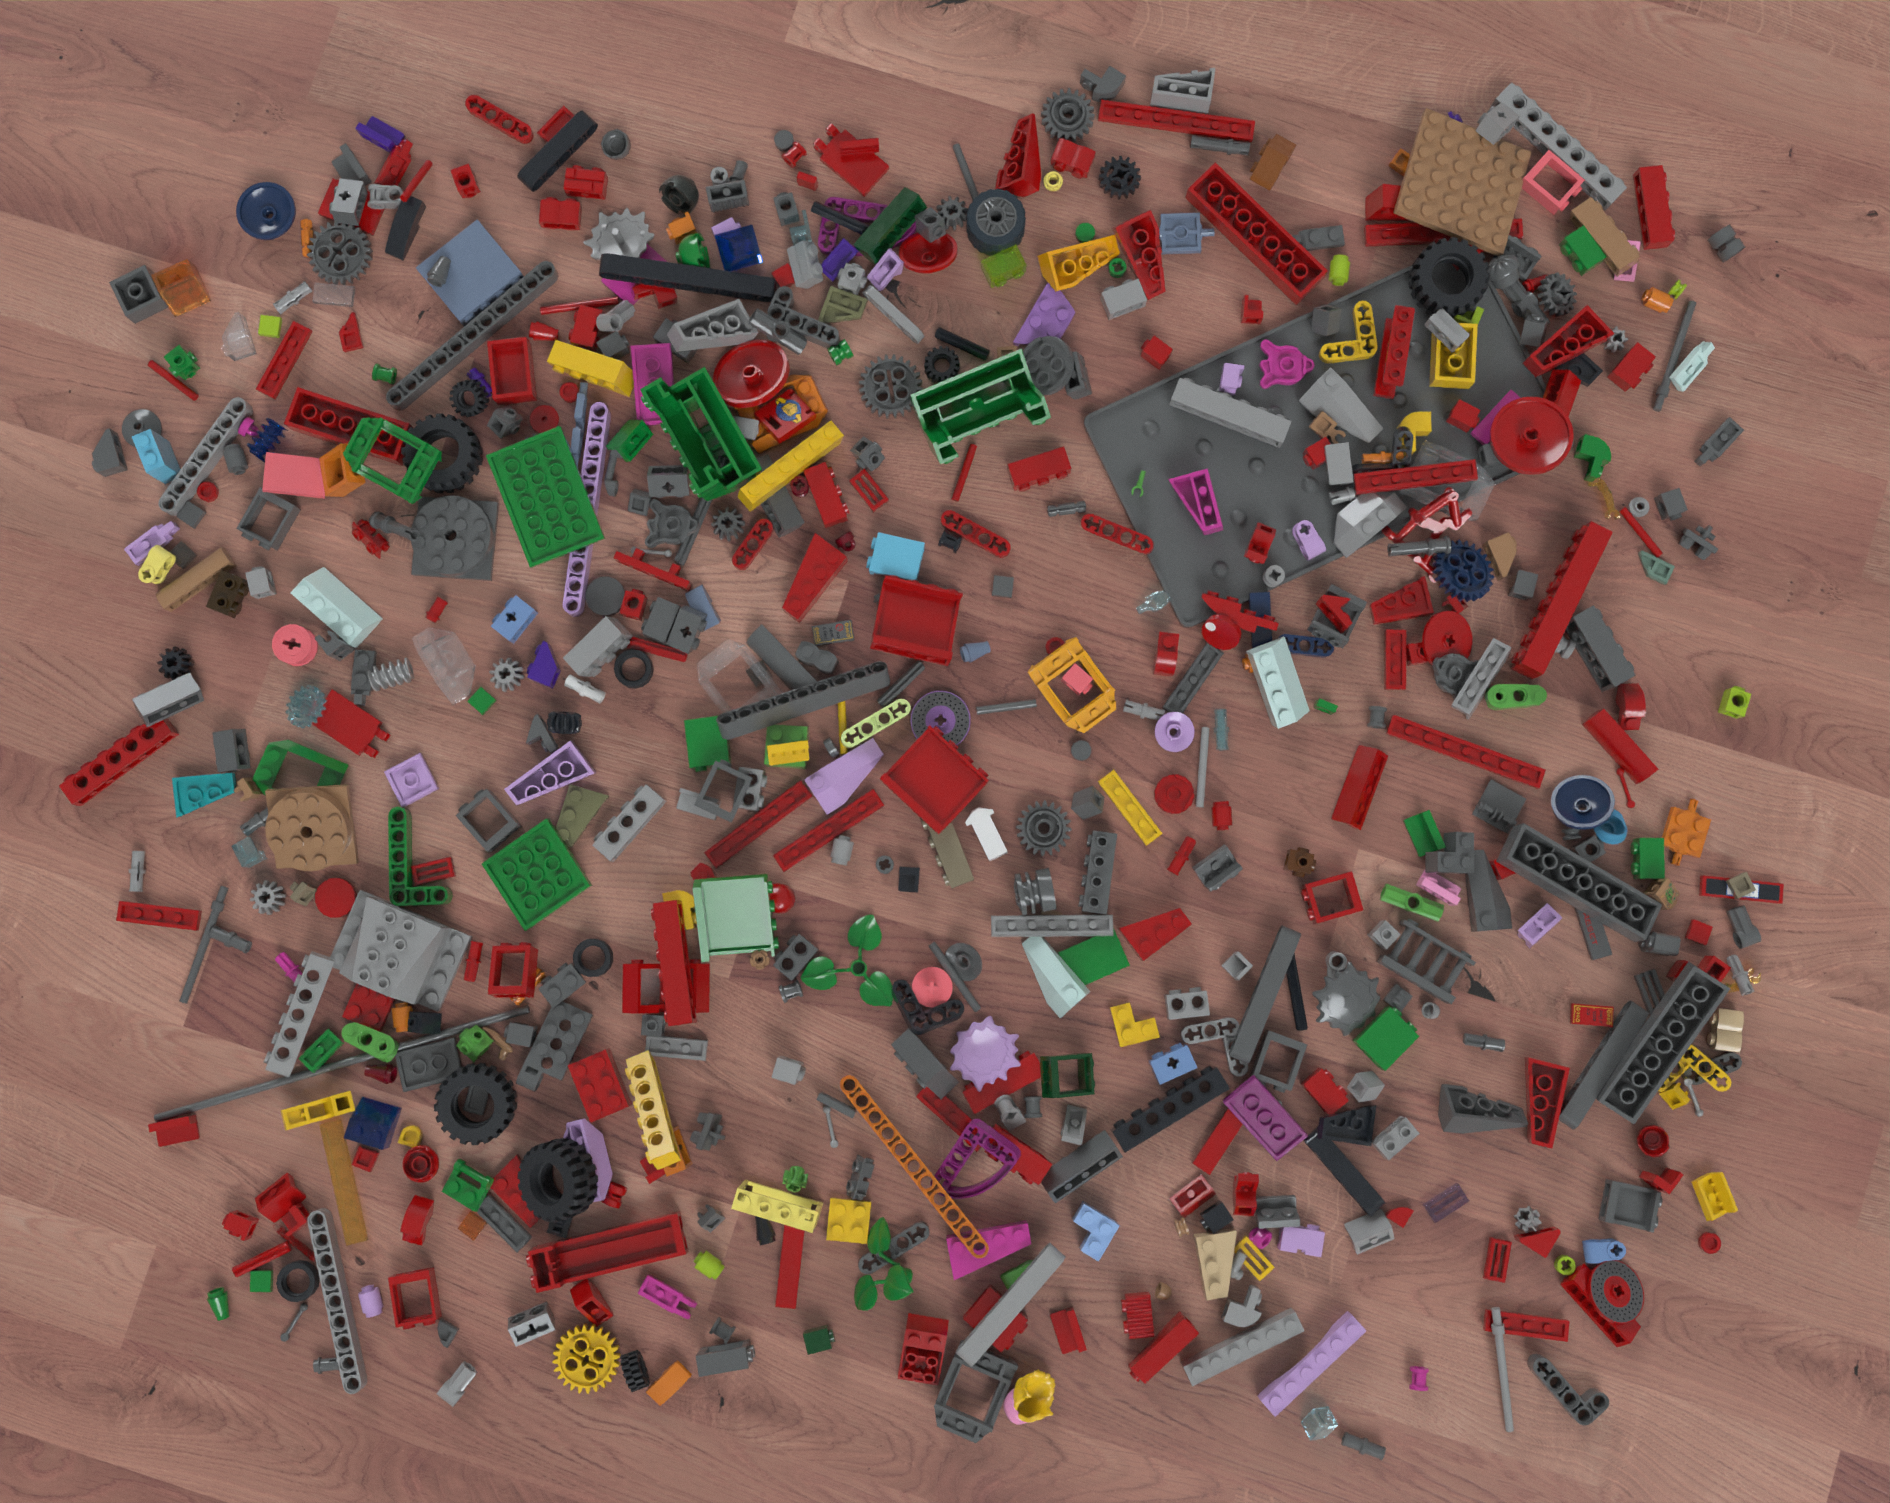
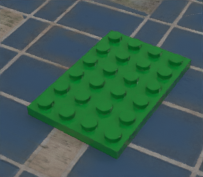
M561 426L486 455L530 568L606 539Z

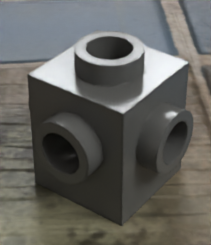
M507 405L503 408L499 407L493 412L487 426L502 439L519 431V425L523 417L510 405Z
M864 436L850 449L851 453L856 457V464L861 469L866 468L871 472L878 468L885 459L881 453L883 449L875 441L868 440Z

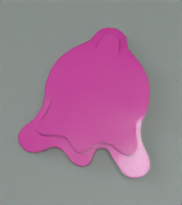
M1264 339L1260 344V349L1268 357L1267 360H1262L1259 364L1260 369L1264 373L1259 384L1262 389H1268L1275 384H1296L1314 369L1315 364L1313 360L1303 355L1297 347L1289 345L1277 346L1267 339Z

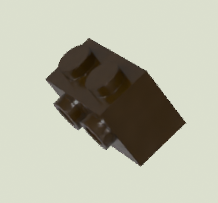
M221 570L206 607L235 619L242 609L241 603L244 596H247L249 593L247 580Z

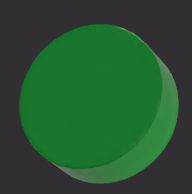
M1081 223L1076 228V239L1080 243L1092 241L1095 237L1094 227L1090 223Z

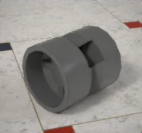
M1731 225L1722 228L1707 240L1713 249L1718 250L1717 255L1723 263L1746 248L1740 238H1735L1736 232Z

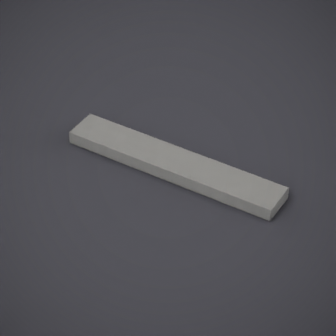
M1113 915L991 916V937L1114 935Z

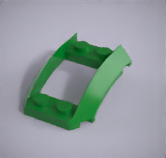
M381 417L362 418L343 452L346 461L349 462L352 468L351 471L373 481L411 504L422 498L420 494L438 461L442 462L440 450ZM381 430L418 449L401 483L363 464Z
M291 740L269 742L252 780L265 796L267 789H275L272 786L288 751L325 766L317 786L340 785L349 765Z

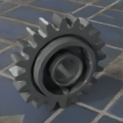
M1068 88L1067 93L1060 89L1059 95L1053 92L1052 98L1047 97V104L1042 106L1044 111L1041 112V117L1043 118L1041 124L1046 125L1045 132L1051 131L1050 138L1057 135V142L1059 138L1066 140L1071 138L1073 143H1075L1076 136L1082 140L1083 133L1089 134V128L1093 127L1092 120H1094L1095 114H1093L1094 106H1090L1091 100L1084 101L1085 93L1078 96V90L1072 94L1071 89ZM1068 113L1071 114L1072 117L1066 118L1063 115Z
M1044 800L1042 806L1036 801L1035 808L1028 805L1029 812L1022 810L1021 813L1024 815V818L1017 819L1022 823V825L1016 826V829L1022 831L1017 834V837L1024 838L1020 844H1028L1026 851L1033 848V855L1040 850L1042 857L1045 851H1048V854L1051 856L1052 849L1060 852L1058 845L1065 847L1066 844L1063 839H1070V836L1065 833L1072 831L1071 828L1066 827L1071 820H1064L1067 812L1060 814L1062 807L1054 809V802L1048 807L1046 800ZM1046 823L1049 826V832L1047 834L1040 833L1038 830L1039 824Z

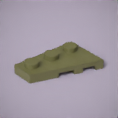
M572 784L569 785L556 826L557 832L567 847L572 848L589 822L598 813L602 804L606 802L609 797L608 795Z

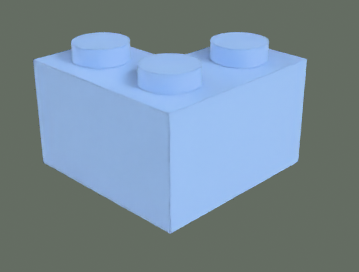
M1082 1201L1072 1218L1073 1222L1088 1230L1079 1248L1083 1253L1099 1262L1120 1225L1115 1220Z

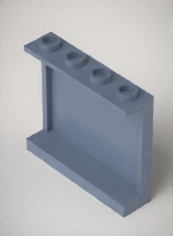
M478 219L416 267L418 272L427 281V273L440 256H445L451 260L446 284H443L442 287H436L429 282L428 284L464 327L524 277Z

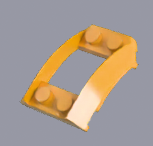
M1077 637L1066 640L1065 644L1035 666L1032 665L1027 672L1067 727L1085 733L1116 710L1115 689L1083 649ZM1078 661L1085 672L1093 678L1094 684L1102 694L1071 716L1052 691L1048 682Z

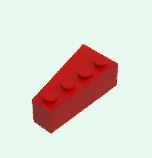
M1382 184L1365 197V220L1411 221L1393 213L1401 186Z
M1586 305L1534 351L1523 364L1535 377H1538L1606 342L1615 333Z
M816 533L812 538L782 606L783 611L798 623L804 619L848 562L847 556Z

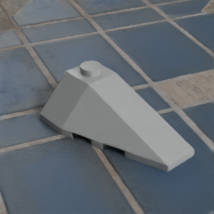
M1331 367L1299 400L1313 416L1317 417L1323 411L1337 423L1336 426L1367 443L1372 441L1383 430V427L1348 384Z

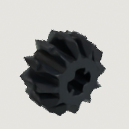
M174 646L172 650L169 648L165 649L166 655L159 654L162 661L157 662L158 665H161L158 671L164 673L165 678L175 680L177 677L185 675V672L192 673L188 668L193 666L194 663L190 662L192 655L187 654L186 649H179V647Z
M553 711L548 714V730L558 734H576L581 730V715L576 712Z

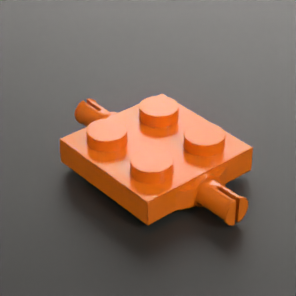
M1690 799L1687 810L1677 807L1670 808L1662 838H1664V847L1674 852L1672 865L1680 866L1683 855L1695 858L1701 857L1711 819L1696 813L1698 800Z

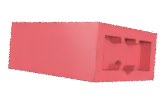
M1548 150L1522 179L1524 181L1522 189L1550 213L1555 215L1558 210L1562 212L1569 205L1568 199L1571 196L1575 198L1583 189L1580 185L1585 179ZM1546 165H1549L1573 186L1560 201L1534 181Z

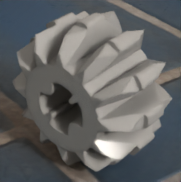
M501 658L499 659L500 665L493 663V667L496 669L495 671L490 670L489 673L495 675L490 679L492 683L496 682L495 688L499 689L501 687L502 691L506 692L508 687L511 691H514V684L521 686L518 679H524V676L519 673L524 669L518 667V661L512 662L511 658H507L505 662ZM504 673H510V676L503 677Z
M265 880L263 885L260 883L256 884L257 890L251 891L255 896L249 900L256 902L252 908H259L258 913L260 914L266 912L267 915H272L273 911H280L278 905H285V902L281 901V898L286 897V894H281L284 888L282 886L277 887V882L275 881L270 883Z

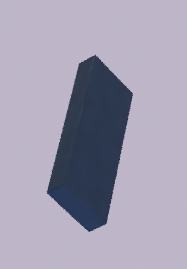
M1270 592L1249 593V608L1251 611L1256 612L1255 616L1262 618L1264 614L1271 616ZM1257 626L1255 633L1251 632V649L1272 641V629Z

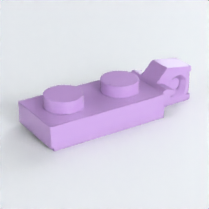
M172 521L166 525H155L124 548L134 564L139 566L146 560L153 546H166L173 539L172 535L179 531L180 528Z

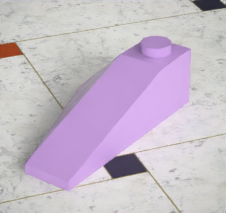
M872 738L804 780L828 815L846 803L884 754Z

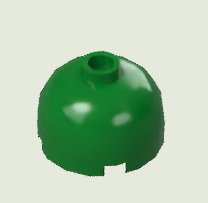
M701 233L690 234L681 240L678 252H676L678 264L710 268L707 246L704 247L701 241H705Z

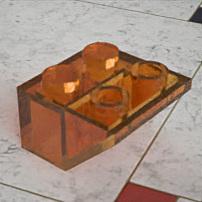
M188 259L151 275L159 294L175 317L211 301L197 267Z

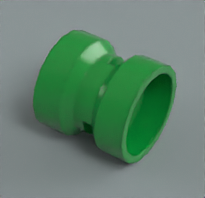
M845 339L839 341L838 345L827 348L836 366L841 364L845 358L850 359L854 357Z

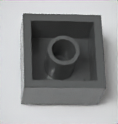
M146 265L109 282L125 316L135 324L170 307L155 273Z

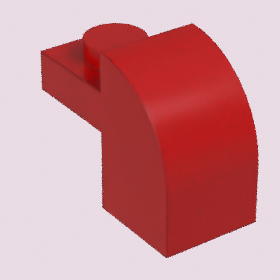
M638 283L632 287L634 300L653 295L658 309L677 303L678 297L675 289Z
M1258 522L1244 557L1254 563L1264 564L1275 537L1276 529Z
M1159 631L1157 652L1154 657V675L1173 677L1178 658L1179 634Z
M1639 683L1618 685L1615 699L1620 709L1617 723L1623 730H1639L1641 718L1645 717L1646 714L1644 692Z
M1243 1172L1234 1176L1233 1215L1254 1216L1257 1208L1256 1190L1259 1184V1174Z
M414 1195L402 1221L400 1232L403 1233L402 1240L422 1246L425 1241L426 1226L433 1215L434 1200Z

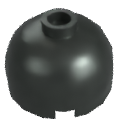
M682 175L669 177L659 188V193L662 191L663 194L661 199L664 204L674 213L678 214L679 211L684 213L683 216H685V212L690 214L699 201V191L694 181Z

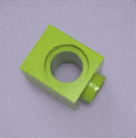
M1738 686L1724 690L1718 713L1735 719L1745 717L1751 693L1745 692L1744 688ZM1733 697H1735L1738 700L1737 706H1735L1732 702Z

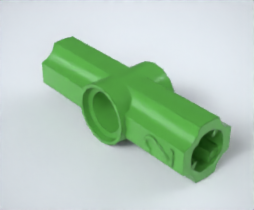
M1385 884L1380 895L1381 901L1437 922L1442 917L1444 911L1443 904L1389 884ZM1410 897H1413L1416 900V905L1414 908H1411L1408 905V899Z

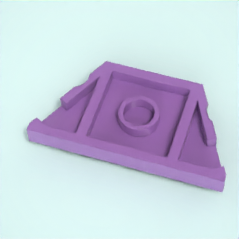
M1049 283L1046 284L1013 341L1015 346H1019V344L1028 345L1038 337L1055 336L1060 339L1062 338L1075 316V310L1061 290L1055 292Z

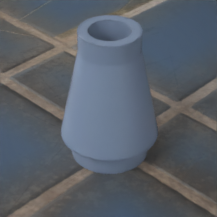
M988 641L968 643L960 647L962 660L969 663L991 652Z

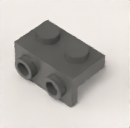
M1508 236L1503 255L1512 254L1519 259V279L1525 281L1542 256L1538 254L1536 249L1524 245L1517 237Z
M1225 844L1192 867L1203 886L1210 892L1219 889L1224 882L1237 876L1243 869Z
M567 962L557 969L558 974L553 978L549 975L541 982L543 986L539 988V991L553 1008L586 983V980L576 970L573 963L569 965Z

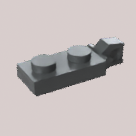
M1342 225L1299 231L1298 235H1292L1307 251L1337 248L1345 245Z
M1728 417L1701 445L1699 451L1702 454L1694 462L1700 467L1708 460L1713 462L1723 454L1744 429L1732 418Z
M355 650L351 694H354V704L365 706L366 695L370 696L371 691L373 692L368 677V670L373 672V666L376 665V651Z

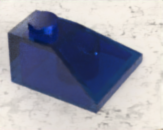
M753 225L714 235L724 271H734L763 263Z

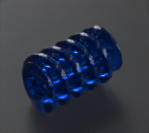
M270 418L265 419L269 425L261 424L264 432L256 431L259 438H251L254 444H246L250 449L249 452L264 463L265 458L263 456H266V452H269L268 449L276 450L273 443L280 444L278 436L285 438L283 430L288 431Z

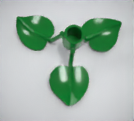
M871 914L859 918L848 931L847 938L849 944L859 947L858 959L853 960L849 968L834 969V964L829 958L820 956L812 959L801 975L802 982L807 986L817 990H827L837 983L835 973L851 972L855 976H863L866 980L859 988L860 997L865 1003L872 1006L889 1007L893 1002L890 979L879 971L873 972L868 977L866 974L867 965L862 961V948L867 951L873 950L879 946L882 938L880 927L874 915Z
M884 1217L879 1218L870 1229L867 1245L872 1254L879 1253L880 1257L894 1266L889 1269L885 1280L873 1282L871 1275H864L858 1280L854 1291V1301L858 1310L868 1311L875 1305L878 1296L875 1286L878 1284H884V1296L890 1301L903 1299L914 1292L910 1286L913 1278L912 1270L900 1266V1263L893 1261L883 1253L889 1249L891 1242L890 1230Z

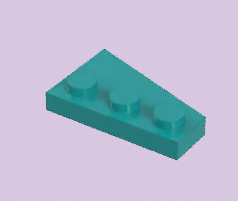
M235 772L172 778L176 818L234 794V789L236 788Z

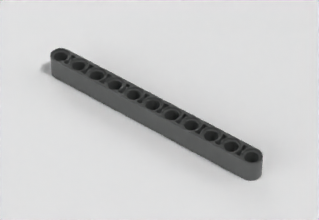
M549 261L539 263L393 386L386 394L387 402L399 411L411 405L551 287L559 277L554 265ZM552 270L550 275H544L545 271ZM531 283H537V285L534 288H529V285ZM517 295H522L520 300L514 301ZM506 307V312L500 314V309ZM487 320H492L489 326H484ZM472 333H477L475 338L469 339ZM462 345L460 351L454 352L456 346ZM442 358H447L444 364H439ZM432 371L430 376L424 377L425 372ZM416 383V387L413 390H409V386ZM397 396H401V400L394 403V399Z

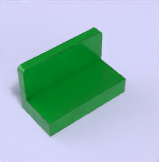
M628 420L606 445V448L608 450H617L625 462H631L654 434L643 420Z
M1430 810L1421 812L1403 821L1419 857L1424 856L1425 852H1434L1446 847Z

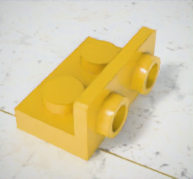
M808 740L767 745L769 765L808 761L810 759Z

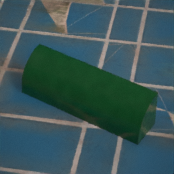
M904 187L853 245L866 259L876 265L887 250L892 248L915 222V215L923 212L928 207L919 194Z

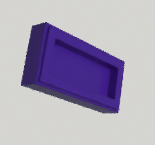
M843 238L822 262L823 273L831 281H834L840 269H844L845 264L849 263L859 251Z

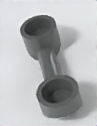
M611 450L604 479L606 491L609 496L616 497L619 482L613 480L617 458L623 459L617 450Z

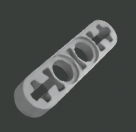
M869 285L863 291L864 296L914 343L918 344L925 337L916 325L873 286Z

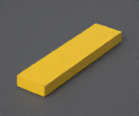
M1112 770L1098 781V784L1146 846L1163 834L1115 770Z

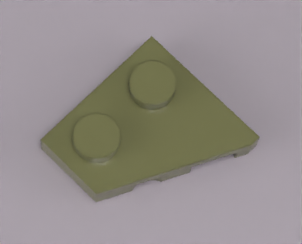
M830 286L818 321L826 324L859 320L863 316L868 299Z

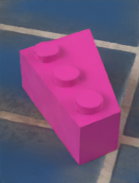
M1208 468L1168 479L1171 487L1203 535L1223 531Z

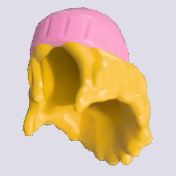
M1039 1369L1019 1378L1015 1388L1004 1399L1003 1407L1008 1419L1014 1424L1020 1425L1042 1420L1046 1416H1052L1053 1412H1051L1050 1407L1054 1400V1378L1050 1377L1049 1373L1045 1374V1372Z

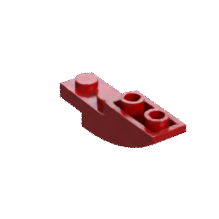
M1209 590L1207 594H1202L1203 600L1215 613L1231 618L1234 624L1237 623L1244 630L1255 633L1256 627L1261 626L1277 631L1279 622L1275 621L1276 617L1265 614L1263 618L1255 616V611L1248 609L1240 612L1242 603H1238V598L1227 596V599L1220 598L1219 593Z

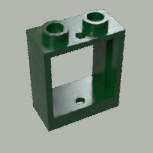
M1092 1053L1040 1056L1042 1098L1095 1095ZM1077 1059L1079 1089L1060 1091L1058 1061Z

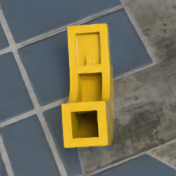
M351 1091L280 1110L286 1131L353 1112L355 1107Z

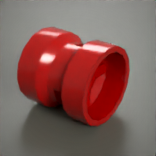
M610 1181L606 1197L601 1202L619 1209L622 1204L621 1199L626 1195L628 1188Z

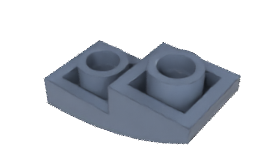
M703 584L685 593L691 608L707 614L705 630L721 622L711 604L712 599Z

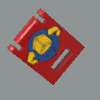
M788 389L754 413L755 419L759 420V423L779 444L807 426L817 417L816 413L812 412V409L795 394L793 389ZM770 416H771L781 427H779L778 429L775 430V429L768 423V422L771 421Z

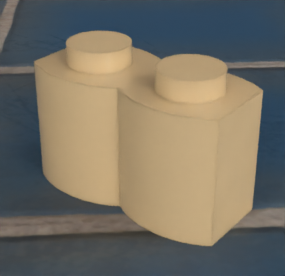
M1717 1008L1709 1018L1712 1030L1708 1033L1707 1043L1710 1045V1049L1740 1053L1744 1023L1743 1011Z

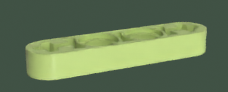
M905 699L894 701L845 730L841 735V743L847 748L855 747L906 717L911 709L910 703ZM899 703L900 705L905 704V713L897 712L895 714L897 718L894 719L892 712L898 708ZM881 713L889 715L890 721L888 723L882 724L879 721ZM864 723L872 725L873 731L870 734L862 732L861 726ZM858 728V732L863 738L859 739L858 735L853 739L854 743L845 742L846 734L849 733L851 736L856 733L854 729Z

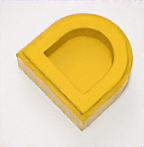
M415 1125L405 1127L397 1143L412 1148L419 1146L423 1137L422 1130Z

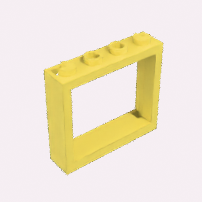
M744 1180L737 1188L731 1209L813 1233L819 1220L823 1202ZM747 1185L753 1186L752 1192L746 1190ZM812 1204L817 1205L815 1210L811 1209Z

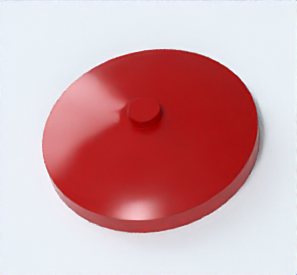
M747 341L735 346L720 359L713 373V382L727 405L736 408L755 407L773 398L783 388L790 372L789 360L784 350L772 341Z
M1522 397L1507 403L1496 414L1490 428V444L1497 459L1507 468L1527 475L1546 473L1559 466L1567 457L1574 438L1572 423L1564 410L1552 401L1540 397Z

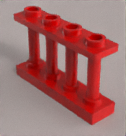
M1396 305L1393 318L1385 319L1373 396L1393 399L1396 386L1401 387L1404 384L1415 308Z

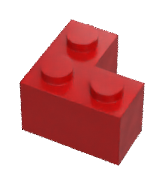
M1704 956L1697 966L1720 982H1722L1731 967L1716 956ZM1676 960L1666 977L1674 982L1688 961Z

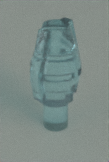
M1164 590L1154 592L1147 596L1146 601H1144L1145 603L1137 606L1136 609L1139 614L1147 610L1155 612L1166 606L1171 598L1168 592Z

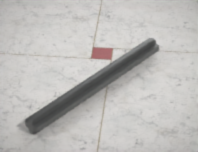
M720 455L718 462L721 467L728 464V458ZM702 497L700 498L693 515V519L699 522V529L681 543L674 559L675 563L685 565L712 500L706 501Z

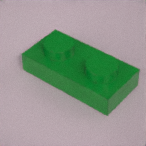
M327 1029L298 1059L312 1073H315L344 1042L331 1029Z

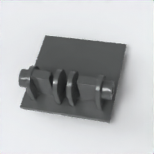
M1490 779L1472 815L1508 834L1511 827L1513 828L1516 825V818L1526 798Z

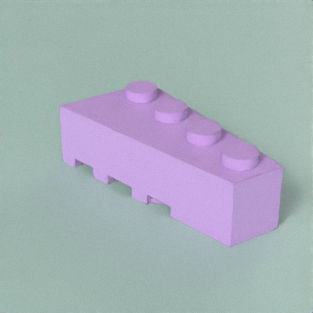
M569 741L504 790L516 805H520L596 774V771L575 743Z

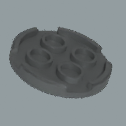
M1045 336L1034 339L1026 346L1023 354L1036 388L1043 396L1052 395L1060 391L1070 380L1074 369V356L1069 345L1058 337Z

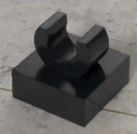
M573 1217L560 1222L550 1221L546 1233L567 1238Z

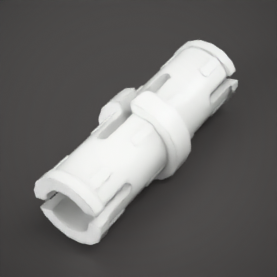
M571 674L567 677L564 686L578 692L580 696L591 698L601 704L606 695V692L595 688L590 682L581 681Z

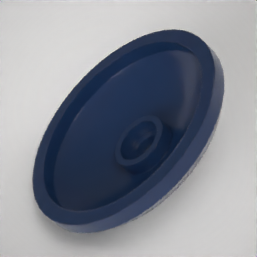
M261 182L250 186L242 193L237 202L236 216L239 225L248 235L260 240H272L282 236L290 229L295 220L296 206L293 197L284 187L272 182Z
M1576 775L1566 778L1555 787L1551 797V807L1556 818L1566 826L1583 830L1592 829L1604 824L1611 817L1615 807V798L1611 788L1604 781L1589 775Z

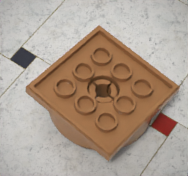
M348 784L267 789L265 791L268 808L265 832L268 845L275 855L276 869L294 868L301 871H317L330 865L357 864L359 862ZM305 827H310L313 833L308 832Z

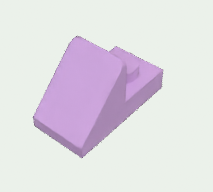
M889 248L867 275V278L879 291H882L894 276L901 275L904 262Z

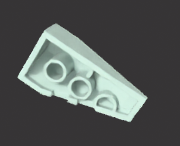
M1029 937L1022 943L1047 1004L1059 1018H1062L1088 995L1090 990L1043 937Z

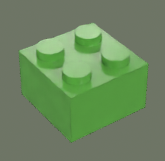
M772 725L767 727L764 764L767 767L806 769L807 761L769 765L767 745L808 740L809 728L790 725Z

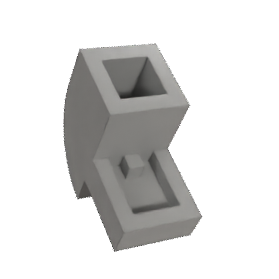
M1250 1284L1244 1303L1227 1298L1221 1319L1238 1327H1247L1257 1322L1262 1314L1259 1309L1255 1308L1261 1302V1290L1257 1286Z

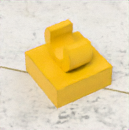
M1680 1082L1659 1093L1672 1110L1687 1105L1690 1101L1688 1091H1683L1679 1087L1681 1086Z

